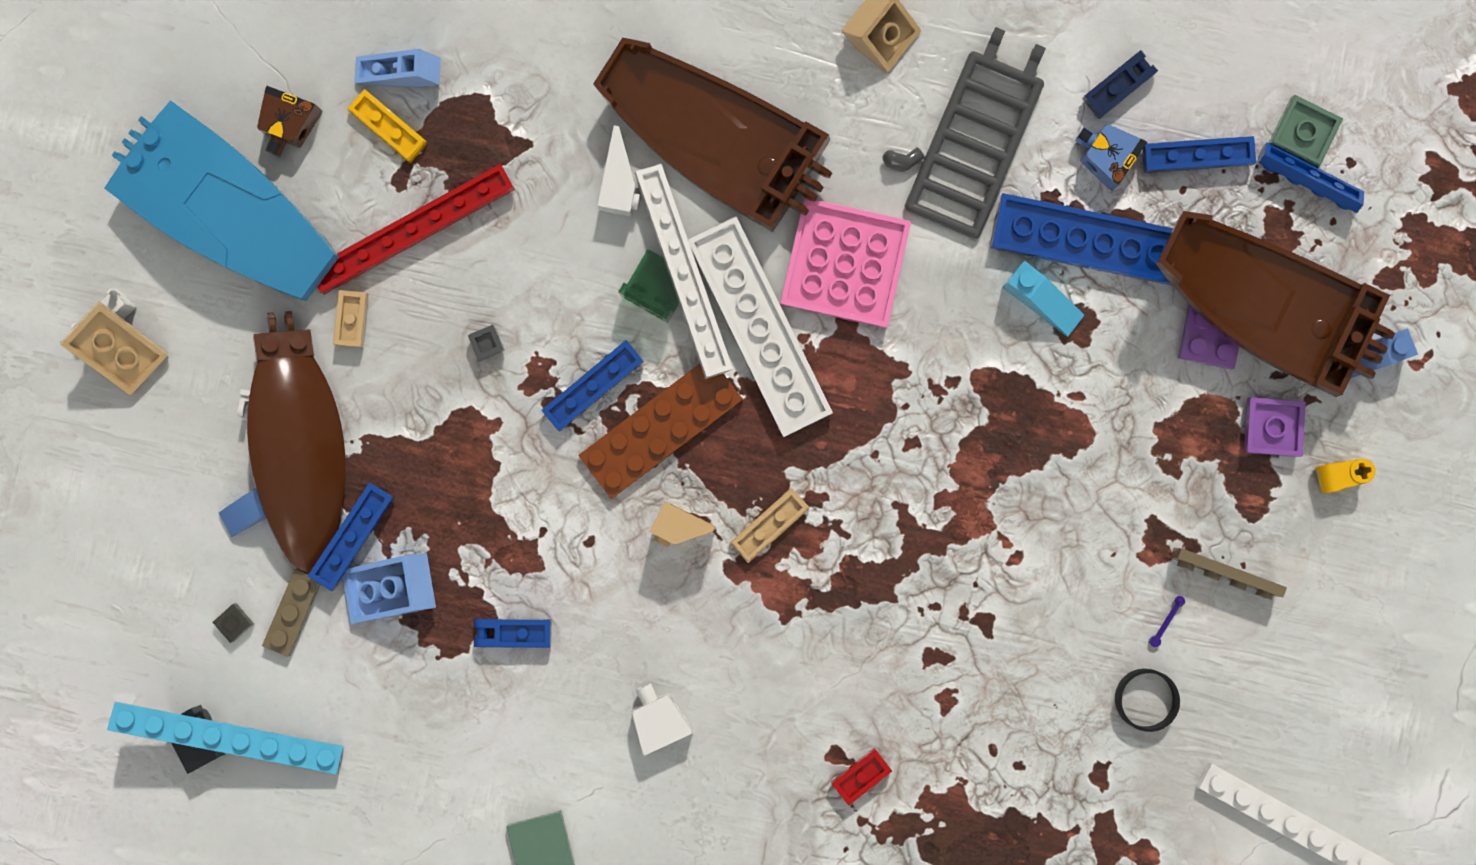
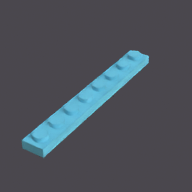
M120 702L114 703L107 728L108 731L337 774L343 746Z

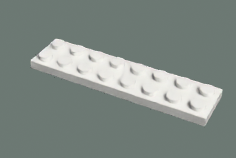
M737 216L688 239L696 261L782 436L786 437L833 414Z

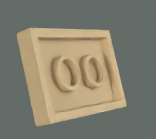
M100 301L91 308L60 344L130 396L168 356L165 350Z

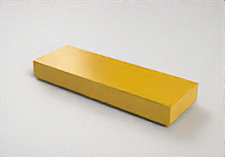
M365 89L347 108L351 114L409 163L428 144L426 140Z

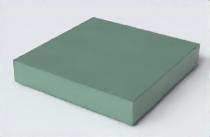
M1294 94L1290 98L1269 143L1319 168L1343 118Z
M562 811L511 823L506 826L516 865H575Z

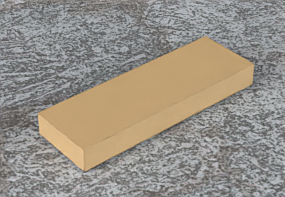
M790 488L730 543L749 563L810 508L793 488Z

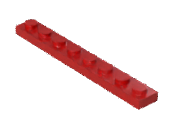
M501 163L337 253L339 256L338 260L317 286L320 293L323 295L514 191L515 188Z

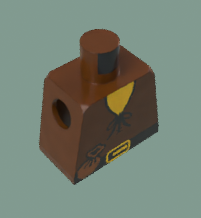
M266 86L257 125L259 131L270 137L265 151L281 157L286 143L300 148L319 119L322 110L312 102Z

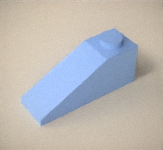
M421 49L356 57L355 84L399 87L439 85L441 58Z

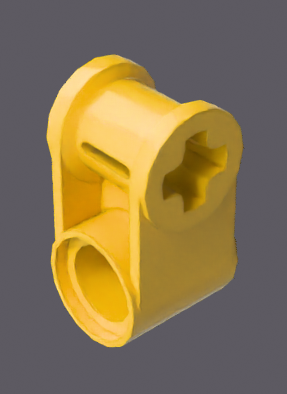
M1367 459L1339 461L1315 467L1321 494L1368 483L1376 474L1374 464ZM1361 468L1362 473L1356 475L1355 470Z

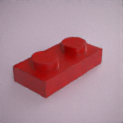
M873 748L832 780L831 784L849 806L889 775L892 770L878 751Z

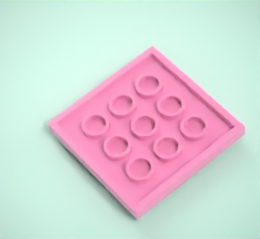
M804 197L803 205L809 209L807 215L800 214L780 305L887 329L911 221L819 200L813 202Z

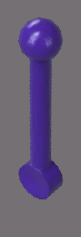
M1177 596L1175 598V604L1157 634L1150 637L1149 643L1153 647L1161 645L1160 638L1179 607L1185 604L1184 597Z

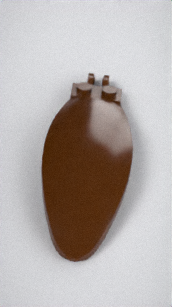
M285 311L284 323L286 324L287 331L276 332V316L271 312L267 313L269 333L253 334L257 365L252 379L248 403L247 440L254 484L263 512L281 551L295 568L303 573H310L337 531L345 486L344 437L332 391L320 366L314 359L311 330L294 331L292 311Z

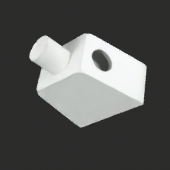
M651 683L636 690L642 705L634 708L632 714L644 756L693 734L694 729L669 692L657 697Z

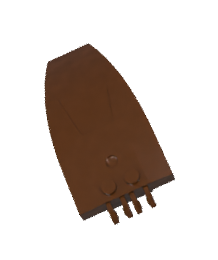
M622 37L593 83L598 92L621 119L667 164L716 200L771 232H774L789 207L802 215L808 214L809 209L794 199L797 194L813 202L818 198L814 192L803 186L805 184L818 192H821L824 188L820 182L808 177L812 170L825 178H830L832 175L830 170L817 163L830 142L828 133L806 121L805 123L774 105L721 78L653 49L650 43Z
M1183 211L1180 214L1156 265L1178 293L1210 325L1258 359L1334 397L1343 395L1353 372L1370 379L1375 377V371L1360 364V361L1364 358L1372 363L1381 364L1383 358L1375 352L1385 354L1388 348L1386 345L1371 338L1374 333L1386 339H1393L1395 335L1393 330L1379 324L1380 316L1390 297L1389 294L1366 283H1357L1293 252L1212 220L1213 215Z

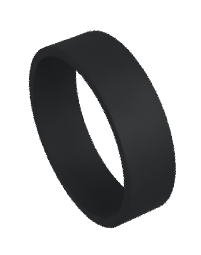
M1142 668L1131 671L1121 679L1115 692V705L1119 715L1127 724L1141 731L1154 732L1164 729L1176 718L1180 708V695L1176 685L1168 676L1153 669ZM1145 673L1161 676L1168 683L1172 692L1170 712L1164 720L1152 726L1135 725L1128 719L1122 707V695L1126 685L1134 677Z

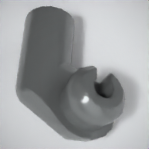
M916 147L907 155L897 153L894 150H888L883 154L882 158L889 169L906 172L923 160L925 156Z

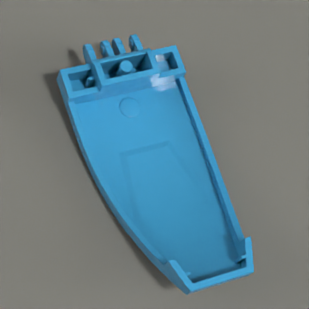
M171 100L151 123L141 116L138 121L147 129L142 135L132 129L129 131L128 134L136 139L137 142L134 145L126 138L123 139L122 143L130 150L126 157L119 152H113L112 156L121 163L104 189L160 231L200 255L246 278L272 288L281 294L307 301L339 258L326 237L318 232L278 187L245 156Z

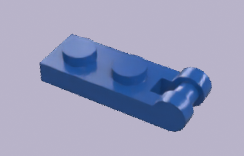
M474 619V627L477 628L474 647H551L552 619ZM488 628H495L494 638H487Z

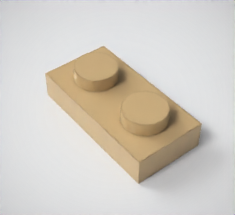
M339 290L333 345L363 348L368 293Z

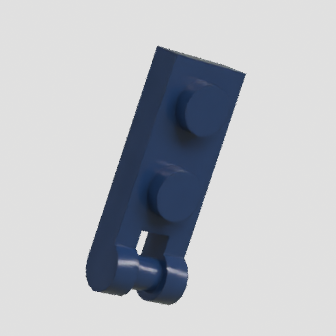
M1142 50L1137 52L1082 98L1098 119L1102 118L1159 71L1154 65L1151 66L1145 60L1146 55ZM1136 66L1142 74L1138 76L1132 68Z

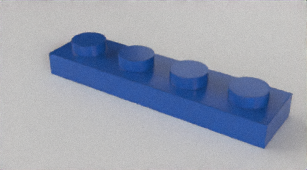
M1254 136L1147 143L1142 150L1144 173L1253 166L1256 164Z
M1268 142L1261 149L1258 163L1267 171L1277 172L1285 176L1291 183L1310 189L1318 197H1326L1334 201L1337 206L1344 210L1358 213L1364 205V191Z
M625 340L541 411L560 432L644 361Z
M369 482L308 574V577L328 590L334 591L395 497Z

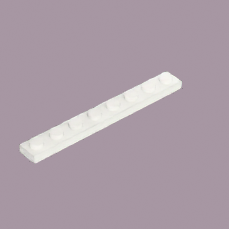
M662 164L635 171L641 195L705 379L730 372L733 368Z
M1210 762L1196 785L1201 790L1337 865H1394Z

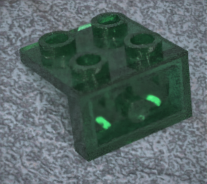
M647 250L627 284L623 283L618 293L622 298L668 324L679 305V301L664 258L651 250Z

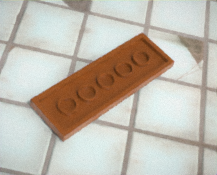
M698 364L578 456L608 496L613 499L743 401V399L724 374L705 379L701 365Z

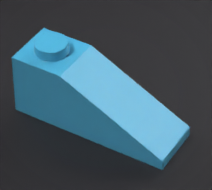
M1023 261L1002 287L1066 337L1070 335L1084 317V314L1047 277L1026 261Z

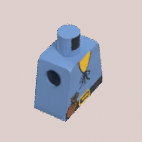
M1108 124L1100 130L1098 135L1083 127L1075 139L1076 142L1088 149L1080 160L1081 163L1112 191L1121 183L1147 144L1145 140Z

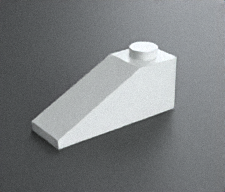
M613 126L598 208L602 212L632 217L633 210H638L641 194H637L619 126Z

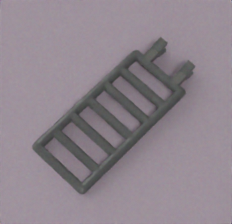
M997 27L992 32L984 54L976 51L969 53L905 203L907 211L973 239H978L983 231L1044 87V81L1034 76L1046 48L1035 44L1024 71L994 59L1005 34L1004 30ZM976 64L1031 86L1026 102L970 79ZM968 89L1020 111L1021 113L1016 125L1012 126L960 104L965 90ZM954 115H960L1010 136L1005 151L949 129ZM944 139L1000 161L995 175L991 176L939 154ZM937 164L989 186L984 200H978L928 179L933 165ZM923 188L979 211L973 226L918 204L917 202Z

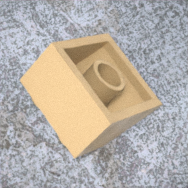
M865 0L841 31L855 49L882 70L889 72L921 32V29L899 0Z
M664 502L650 533L655 535L654 541L668 547L671 543L676 545L714 532L716 526L668 502Z

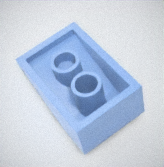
M427 553L404 555L348 568L343 576L350 624L436 608Z

